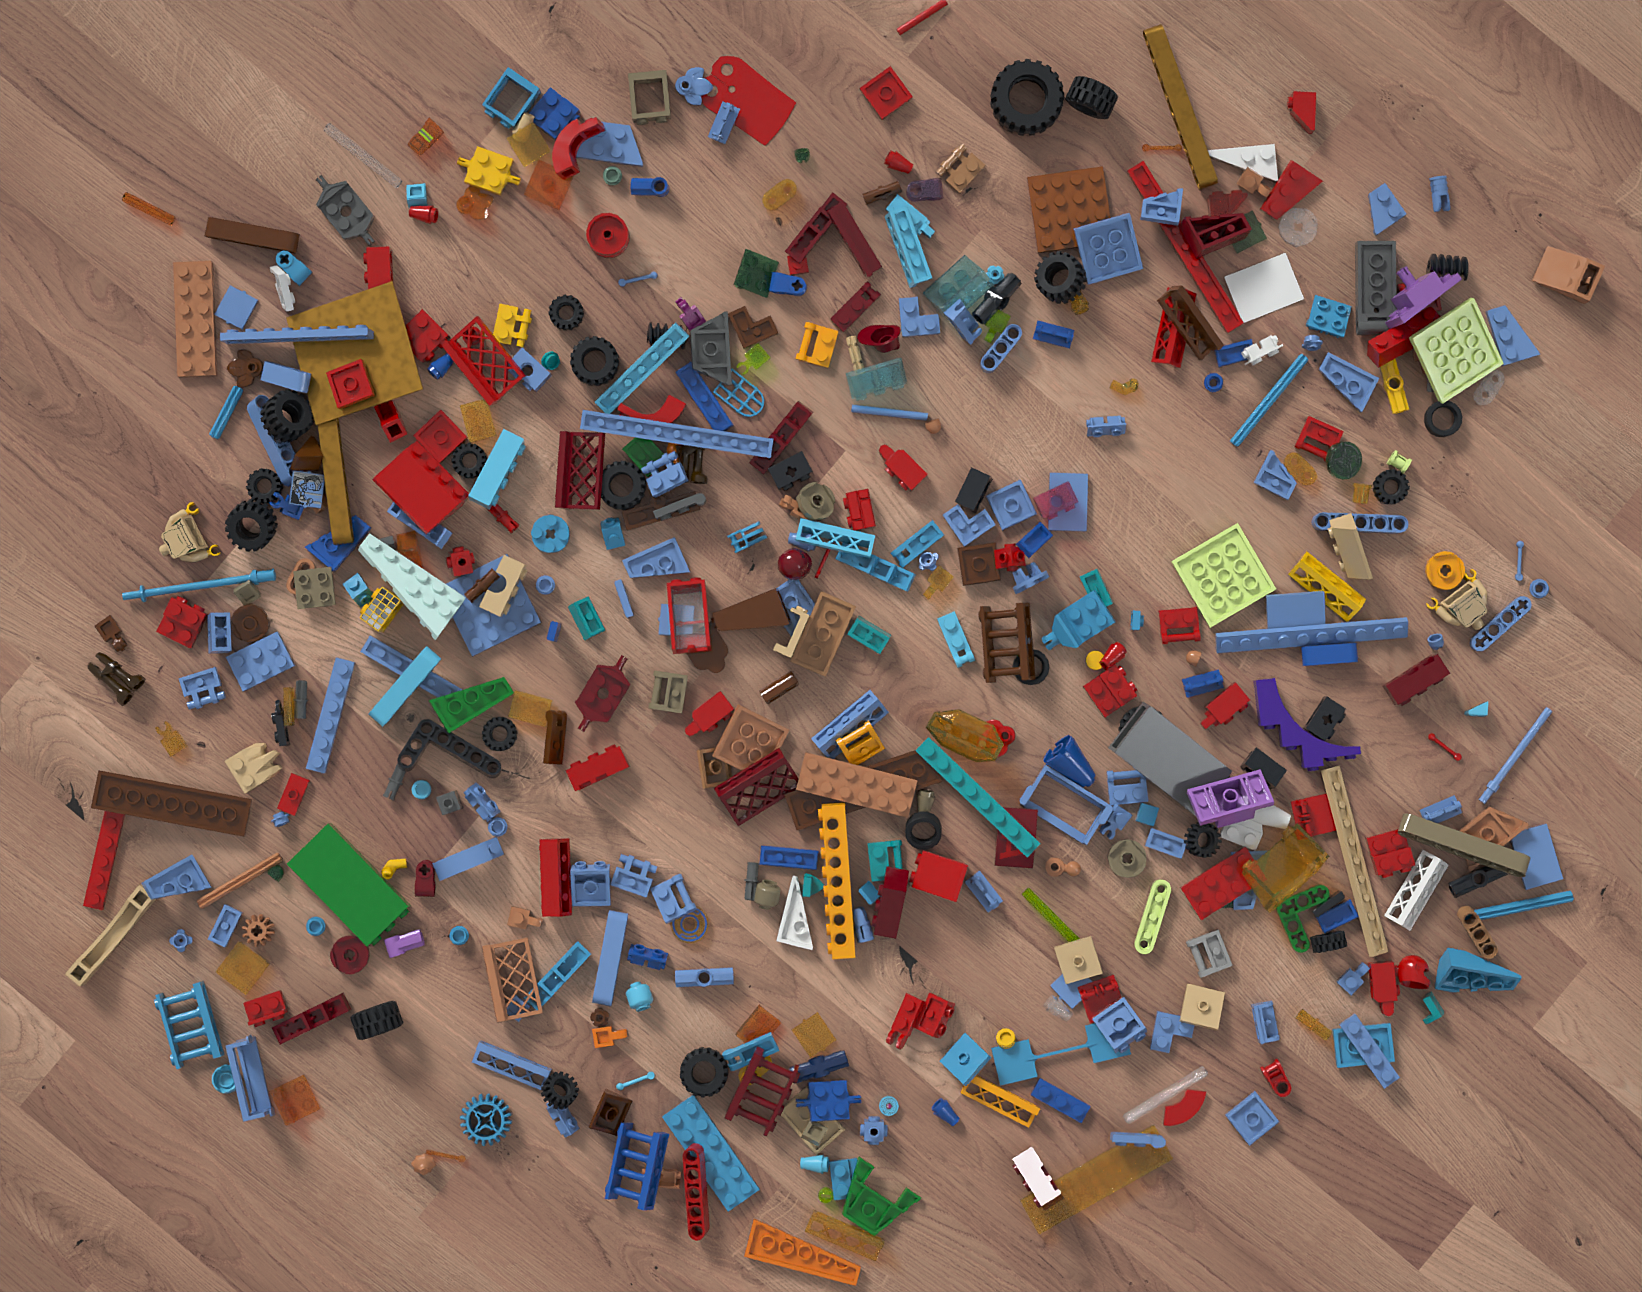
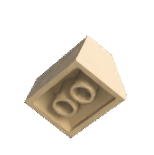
M1352 513L1329 520L1331 525L1328 528L1331 539L1335 538L1337 543L1333 545L1336 555H1341L1342 558L1339 561L1341 571H1346L1348 578L1373 579Z

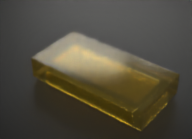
M283 687L284 726L295 725L293 687Z

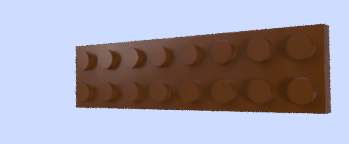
M916 750L866 766L867 768L917 780L915 791L942 782L940 774ZM800 790L784 794L796 830L823 822L819 821L818 809H822V804L844 803L843 801ZM845 802V814L866 808Z
M98 770L91 808L245 837L252 799Z

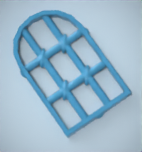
M732 368L731 372L733 371L742 380L738 384L732 380V383L735 385L732 392L720 382L713 393L736 410L737 413L745 417L756 416L764 407L763 394L757 387ZM744 381L755 389L751 394L742 388ZM719 387L728 393L729 396L726 400L716 392ZM738 388L747 395L748 398L745 402L736 396L735 392ZM757 391L761 395L762 403L754 396ZM731 397L741 403L740 405L742 406L739 409H736L728 402ZM750 399L761 406L759 411L755 412L748 406L749 404L747 403ZM746 407L753 414H744L741 410Z

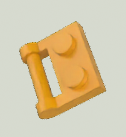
M805 322V333L800 351L796 354L795 359L829 368L839 331ZM816 331L818 336L812 357L806 356L812 332Z
M869 720L864 723V726L841 739L840 737L836 740L848 762L859 765L885 749ZM867 732L870 733L868 736L864 737L863 739L859 740L858 742L854 743L848 748L845 746L853 740L857 739L858 737L862 736L863 734Z

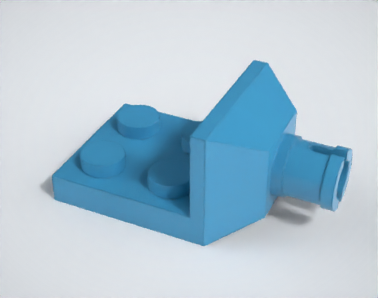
M1093 590L1060 611L1054 618L1052 632L1043 636L1042 641L1045 644L1052 640L1046 645L1048 650L1053 649L1058 644L1077 648L1083 642L1116 621L1096 590Z

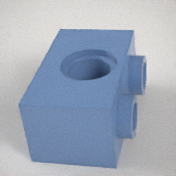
M523 347L512 358L522 371L528 366L533 368V373L530 376H525L522 383L529 391L534 389L537 392L552 376ZM514 369L508 370L515 378L519 376Z

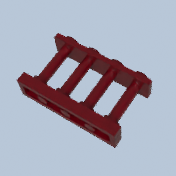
M757 1046L730 1102L724 1119L732 1121L734 1115H740L764 1126L763 1135L767 1137L769 1131H774L777 1121L774 1120L777 1115L781 1116L785 1107L782 1104L785 1099H789L793 1090L790 1087L792 1083H797L800 1073L798 1072L799 1065L795 1064L793 1071H790L765 1060V1057L762 1056L764 1049ZM762 1066L788 1078L785 1087L757 1076V1073H755L756 1068H761ZM749 1083H756L780 1094L781 1096L777 1104L749 1092L750 1090L747 1089ZM748 1099L772 1110L773 1113L770 1119L767 1120L743 1109L739 1105L741 1100Z

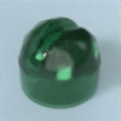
M800 148L794 151L797 162L802 163V160L805 163L808 162L810 158V150L808 148Z
M276 865L271 867L267 874L279 882L283 878L284 871L282 867Z

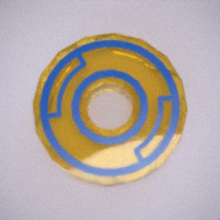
M696 906L697 909L671 922V930L674 936L682 942L695 943L701 940L708 931V916L698 906ZM691 918L695 921L693 929L685 927L684 922L686 919Z

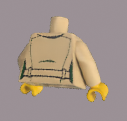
M190 502L186 510L182 509L169 518L165 532L161 535L165 544L159 547L163 556L171 554L174 559L180 558L182 561L196 562L208 558L209 555H220L221 552L217 554L211 552L212 548L218 547V545H212L209 550L205 549L208 546L192 515L199 513V508L195 511H190V508L195 505L194 502Z
M1470 569L1473 577L1470 578L1465 573L1463 578L1467 583L1440 603L1442 606L1438 605V601L1435 598H1431L1436 603L1434 607H1430L1427 603L1426 606L1430 610H1436V614L1449 624L1455 626L1462 625L1466 628L1472 625L1474 630H1478L1484 626L1481 617L1487 613V590L1480 580L1475 578L1476 571Z

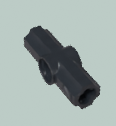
M1008 273L996 287H990L985 293L984 300L972 312V316L980 324H986L998 310L1002 311L1009 303L1010 296L1022 284L1021 280L1015 274Z
M1484 866L1449 882L1448 886L1454 898H1457L1477 888L1484 887L1488 883L1508 875V873ZM1476 874H1480L1482 878L1479 884L1474 881Z

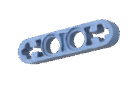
M1525 596L1515 598L1472 636L1470 647L1477 652L1487 649L1531 609L1530 599ZM1518 601H1525V609L1520 608L1516 612L1511 609V607L1516 609L1520 605ZM1506 612H1510L1513 616L1510 623H1506L1503 620V614ZM1491 625L1498 627L1499 631L1495 636L1489 634L1488 629ZM1486 635L1488 638L1491 639L1490 641H1488V639H1485L1482 642L1483 647L1475 646V644L1477 643L1475 640L1476 638L1479 640Z

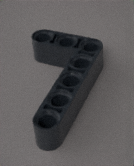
M429 719L420 721L397 758L399 769L409 772L415 767L428 744L431 743L488 778H496L501 773L500 761L452 732L447 733L445 728ZM429 725L432 731L430 733H423L421 728ZM441 735H446L448 737V741L446 743H440L438 741V737ZM415 741L422 744L418 750L411 747V744ZM456 745H463L465 750L462 753H457L454 748ZM475 754L482 758L478 763L471 761V757ZM405 757L412 760L408 766L401 764V760ZM491 764L498 767V770L494 773L489 772L487 769Z

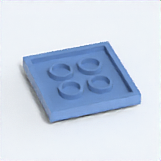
M1130 213L1074 228L1088 285L1143 269Z

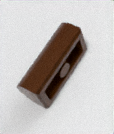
M792 671L759 690L765 702L770 704L797 687L799 682Z

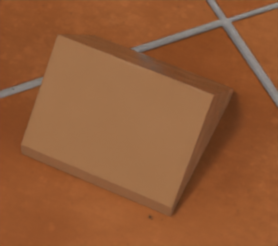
M716 748L697 750L703 789L716 787L732 777L730 765L712 756Z

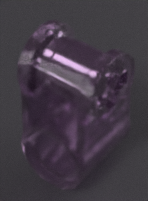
M932 178L911 182L906 190L907 198L912 202L943 199L942 179ZM913 188H916V191H918L917 195L911 192Z

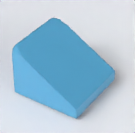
M1140 803L1135 821L1154 826L1159 808Z
M867 881L858 889L870 905L880 897L878 890L870 881Z

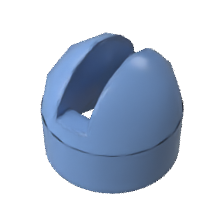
M1432 634L1427 638L1428 644L1433 650H1438L1444 645L1441 634Z

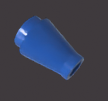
M446 353L430 363L427 370L438 380L440 377H444L454 361Z
M942 1098L937 1100L931 1108L934 1115L951 1126H954L960 1119L948 1101Z

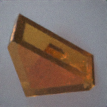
M416 531L397 534L398 553L423 568Z

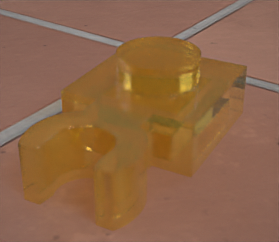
M165 721V731H162L159 726L155 729L158 734L164 736L160 742L169 756L172 757L186 748L187 744L178 730L172 732L171 724Z

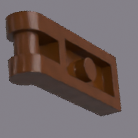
M548 710L545 714L547 729L543 763L562 765L567 713L565 711L556 712Z

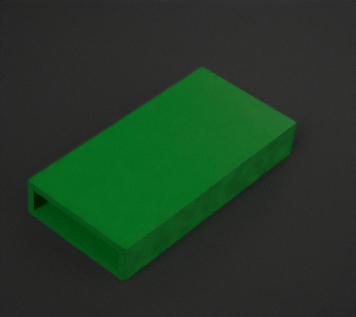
M328 823L287 863L367 947L371 944L375 946L382 939L380 935L384 931L388 933L396 925L394 921L398 917L402 919L410 912L408 908L411 905L382 877L373 865L332 823Z

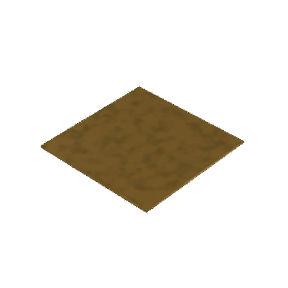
M393 281L286 317L288 327L293 328V330H300V327H311L313 330L319 329L320 326L337 329V326L356 328V325H366L367 328L374 331V339L293 342L300 370L311 373L307 395L316 426L423 390ZM359 359L364 360L375 396L338 409L326 372Z

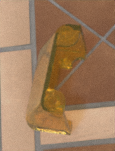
M1298 823L1293 827L1288 826L1281 833L1283 835L1281 840L1258 860L1253 862L1249 860L1242 867L1244 869L1242 872L1243 876L1269 914L1312 878L1330 857Z

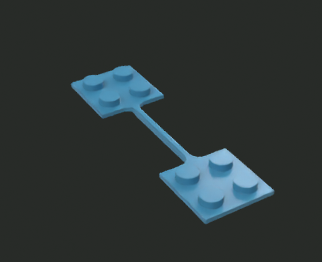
M1093 1023L1085 1025L1088 1039L1082 1045L1034 1055L1031 1051L1029 1039L1015 1042L1014 1046L1009 1049H1003L999 1046L991 1049L1001 1086L1038 1077L1035 1068V1061L1038 1058L1087 1047L1091 1051L1093 1063L1131 1055L1130 1048L1123 1053H1120V1051L1115 1053L1099 1028Z

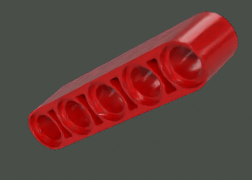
M693 1143L683 1153L688 1234L691 1239L698 1241L708 1233L710 1223L704 1149L700 1144ZM690 1151H694L697 1154V1158L692 1157ZM691 1170L697 1171L698 1176H694ZM693 1189H697L700 1195H696ZM694 1207L699 1208L701 1214L696 1213ZM695 1226H699L703 1232H698Z

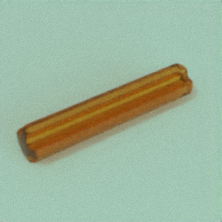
M128 192L124 193L122 201L170 226L174 224L175 216Z

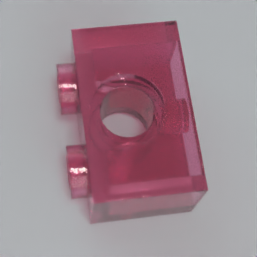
M1069 481L1033 498L1041 518H1047L1048 521L1057 517V512L1065 510L1066 513L1076 508L1074 504L1078 503ZM1053 497L1061 499L1060 507H1054L1051 504Z

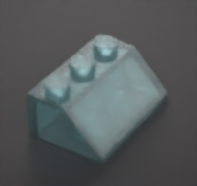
M964 255L923 292V295L948 320L944 312L958 299L968 309L994 284L983 269Z
M902 358L845 374L851 399L856 398V401L864 400L867 398V395L872 393L875 396L884 394L886 389L893 388V391L904 388V384H907Z

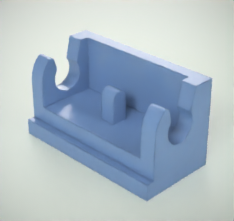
M960 299L944 312L959 335L970 345L982 333L981 328L973 332L979 324Z
M1272 1000L1251 1004L1258 1042L1264 1044L1278 1041L1280 1038Z

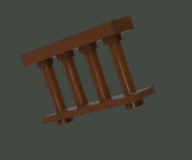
M1016 603L1014 610L992 612L990 606H980L978 617L982 628L985 667L983 669V677L986 683H996V677L1020 675L1022 680L1036 679L1030 603ZM1011 617L1017 619L1016 629L992 631L991 619ZM1017 636L1019 640L1017 648L994 650L993 638ZM1019 656L1020 665L1013 668L995 669L994 657Z

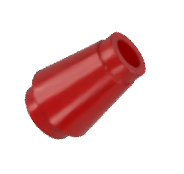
M890 150L884 161L887 168L907 174L910 173L914 165L900 153Z
M411 206L409 209V217L430 225L438 220L439 211L434 206Z
M1119 642L1111 644L1099 662L1101 667L1108 670L1125 658L1127 653L1125 647Z

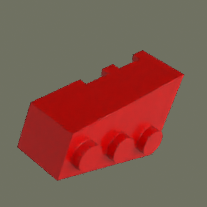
M611 745L605 748L606 752L599 755L596 752L588 756V760L583 763L579 760L570 764L571 768L565 771L574 790L579 791L630 767L621 746Z

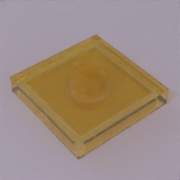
M238 941L216 970V973L247 995L270 963L241 941Z

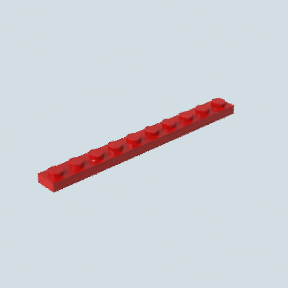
M1144 161L1127 170V174L1143 199L1163 194ZM1179 220L1178 225L1158 223L1225 332L1229 333L1244 323L1204 257L1196 259L1179 227L1181 220Z

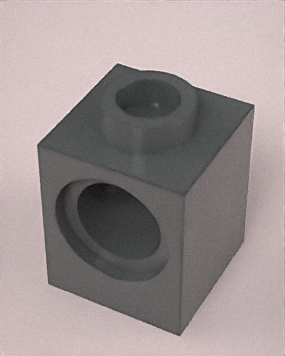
M457 790L436 797L442 815L463 809Z

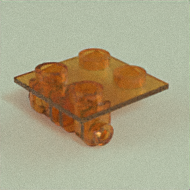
M305 1075L269 1091L285 1126L320 1110V1106Z

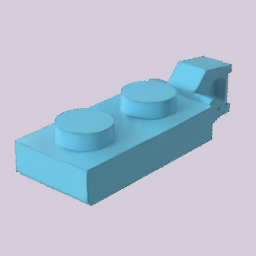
M897 194L886 208V211L889 212L907 206L916 233L919 236L923 233L928 238H931L935 231L929 226L930 221L927 217Z

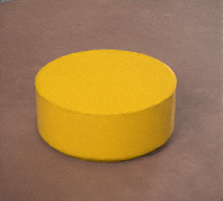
M1099 651L1088 653L1085 660L1086 665L1092 670L1101 669L1102 667L1099 662L1104 655Z
M1007 1028L1001 1029L996 1035L998 1046L1003 1049L1013 1047L1016 1041L1014 1032Z

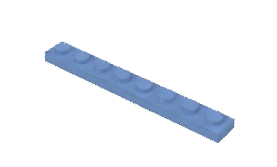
M356 325V328L337 326V329L320 326L319 329L313 330L311 327H300V330L282 328V331L265 328L263 331L245 329V332H239L238 330L231 329L227 330V333H220V341L226 344L374 339V331L367 328L366 325Z

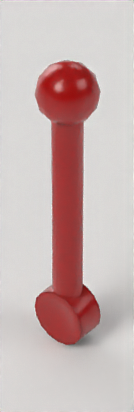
M831 549L826 550L814 578L818 579Z
M1431 733L1428 735L1430 741H1435L1453 755L1455 760H1461V754L1455 753L1436 738L1435 734Z

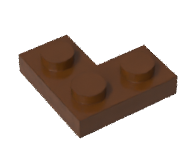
M746 306L728 313L743 349L778 334L771 315L753 323Z

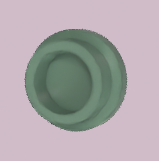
M610 166L604 170L603 179L606 184L614 186L620 183L622 173L617 167Z

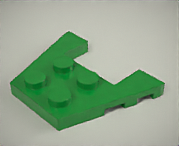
M859 1156L842 1215L875 1236L892 1223L897 1216L906 1212L911 1205L920 1201L921 1196L907 1187L896 1203L864 1184L874 1169V1165Z

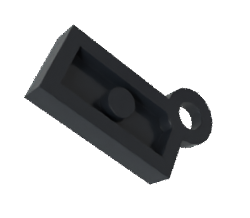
M276 700L275 712L271 713L272 722L276 724L277 732H274L275 741L279 743V746L290 745L285 709L282 707L281 701Z

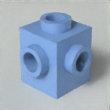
M869 1116L868 1119H864V1124H860V1136H864V1141H868L870 1145H879V1142H883V1138L887 1137L888 1125H884V1119H880L878 1116ZM871 1129H877L878 1133L876 1135L871 1134Z

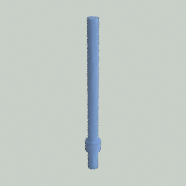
M1546 707L1495 778L1486 785L1487 789L1479 798L1480 802L1485 804L1493 792H1497L1501 781L1552 713L1549 708Z

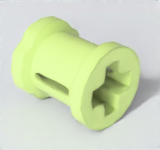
M1395 450L1386 464L1394 466L1404 474L1412 459L1403 457Z

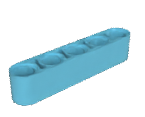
M426 646L368 715L382 727L385 726L440 662L441 658Z

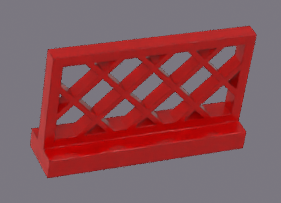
M476 316L450 341L442 345L489 406L497 404L508 391L526 376L479 316ZM476 323L481 328V336L472 335V326ZM461 336L468 337L467 347H461L457 340ZM472 337L480 338V349L471 348ZM484 339L492 341L493 350H484ZM471 351L480 352L479 362H473ZM484 352L492 353V364L483 363ZM496 354L504 356L505 365L496 364ZM483 366L492 367L491 377H485ZM496 367L504 368V379L495 378ZM508 369H514L519 376L515 380H509ZM495 381L504 382L503 390L500 393L495 389Z

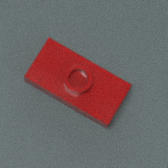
M291 773L277 809L296 816L310 780Z

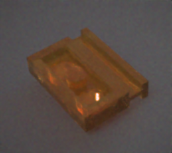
M759 1004L735 1035L747 1043L769 1032L773 1034L782 1022Z

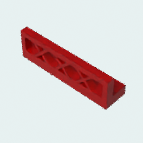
M1185 289L1195 303L1197 294ZM1169 296L1165 302L1168 307L1173 308L1172 297ZM1163 310L1151 362L1181 368L1186 341L1172 321L1169 322L1167 320L1168 316ZM1178 311L1177 319L1179 322L1184 323V314L1182 311ZM1169 330L1170 336L1165 341L1163 338L1164 333ZM1165 349V359H1159L1160 351Z

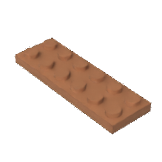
M173 262L177 377L217 376L213 262Z
M805 752L796 790L908 818L917 780Z

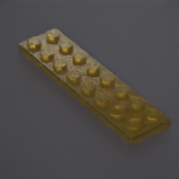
M1154 1124L1139 1132L1159 1134ZM1127 1143L1126 1146L1116 1145L1054 1180L1064 1199L1047 1210L1037 1207L1032 1199L1035 1197L1033 1192L1020 1199V1202L1038 1234H1041L1171 1161L1173 1157L1166 1145L1163 1148H1154L1151 1144H1146V1147L1134 1146V1143Z

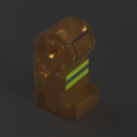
M429 117L425 125L411 138L408 146L418 156H421L444 134V131Z

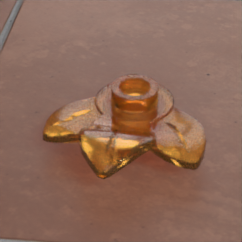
M469 186L465 190L464 196L458 199L456 207L461 214H469L473 219H486L489 217L486 209L492 205L494 197L489 194L480 193V188ZM469 204V207L464 208L463 206Z

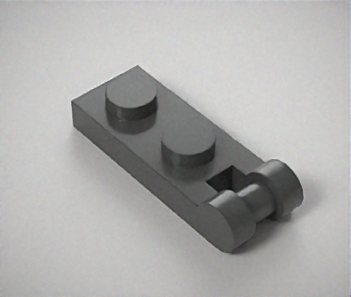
M698 493L657 509L653 513L656 519L664 521L671 518L672 513L678 511L679 514L689 511V507L692 505L703 506L706 503V497L704 494Z

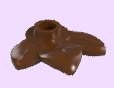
M241 349L237 351L238 359L231 361L227 366V370L233 376H237V387L244 388L250 386L254 378L262 373L263 364L259 359L254 358L250 351ZM252 364L255 365V369L253 371L251 369Z

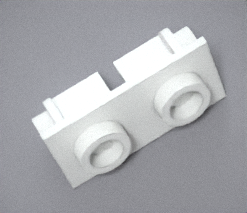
M1270 335L1259 341L1261 349H1259L1257 343L1244 348L1241 354L1244 359H1248L1245 365L1251 363L1253 366L1263 361L1261 357L1267 354L1271 357L1279 353L1278 349L1283 344L1278 346L1277 336Z

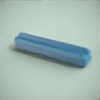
M233 386L209 433L211 437L215 439L220 438L243 393V389Z

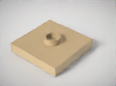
M1092 936L1054 947L1066 984L1103 974Z
M1187 984L1179 1022L1217 1031L1225 992Z

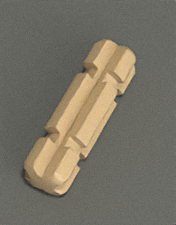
M849 336L846 338V341L850 347L849 353L851 361L854 363L853 369L855 373H861L864 371V366L861 363L862 358L859 346H857L856 336Z

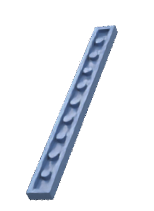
M582 411L580 429L771 458L773 439L594 411Z
M1404 617L1216 633V652L1227 653L1408 638V619Z

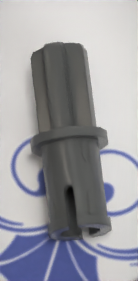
M305 680L296 681L295 698L293 699L295 701L294 718L306 719V705L309 699H307V681Z
M398 763L391 778H388L390 781L383 794L384 797H389L393 801L400 785H403L401 782L406 773L399 769Z
M747 862L746 879H744L746 881L744 898L745 900L754 901L757 882H759V863Z

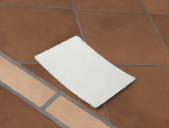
M1286 253L1224 277L1238 313L1244 323L1304 299Z

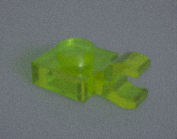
M998 310L985 324L990 329L984 340L991 343L996 332L1002 334L1011 316Z

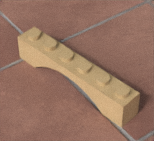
M142 884L130 895L101 935L66 972L65 975L78 986H83L90 980L156 900L150 899Z

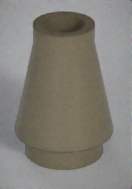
M919 790L917 794L918 812H930L936 798L934 791Z

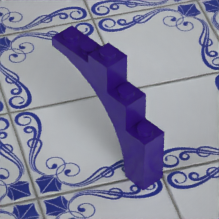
M1275 678L1253 680L1258 726H1264L1265 730L1275 729V725L1278 724L1280 747H1285L1286 750H1295L1297 745H1299L1302 768H1307V771L1319 770V766H1324L1323 758L1327 762L1336 761L1339 756H1344L1345 759H1355L1357 754H1361L1360 746L1330 744L1315 738L1303 730L1285 709L1278 693Z

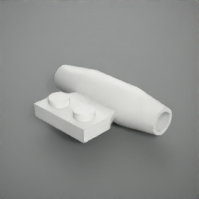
M1275 805L1255 810L1253 819L1224 826L1221 830V838L1256 851L1263 835L1262 825L1286 829L1291 815Z

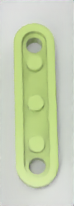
M1163 879L1156 880L1151 886L1134 941L1135 949L1141 954H1148L1153 950L1169 900L1171 886ZM1160 885L1164 887V891L1161 893L1157 890ZM1143 940L1147 942V946L1144 948L1140 946Z

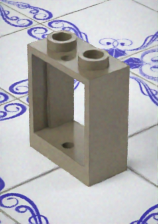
M666 70L628 73L633 123L637 122V125L648 124V121L665 123L667 119H671ZM662 82L665 111L637 114L634 85Z

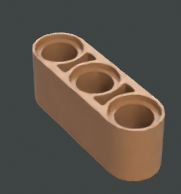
M1461 907L1457 912L1458 919L1477 950L1486 959L1494 958L1498 953V948L1481 919L1472 907ZM1468 914H1472L1470 919L1465 920ZM1481 929L1478 935H1474L1476 930ZM1486 945H1490L1489 949L1483 950Z

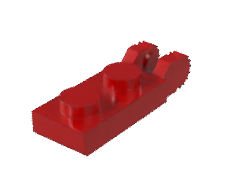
M906 993L891 1030L888 1033L886 1043L892 1045L898 1032L902 1033L897 1040L896 1048L903 1049L913 1031L925 1001Z

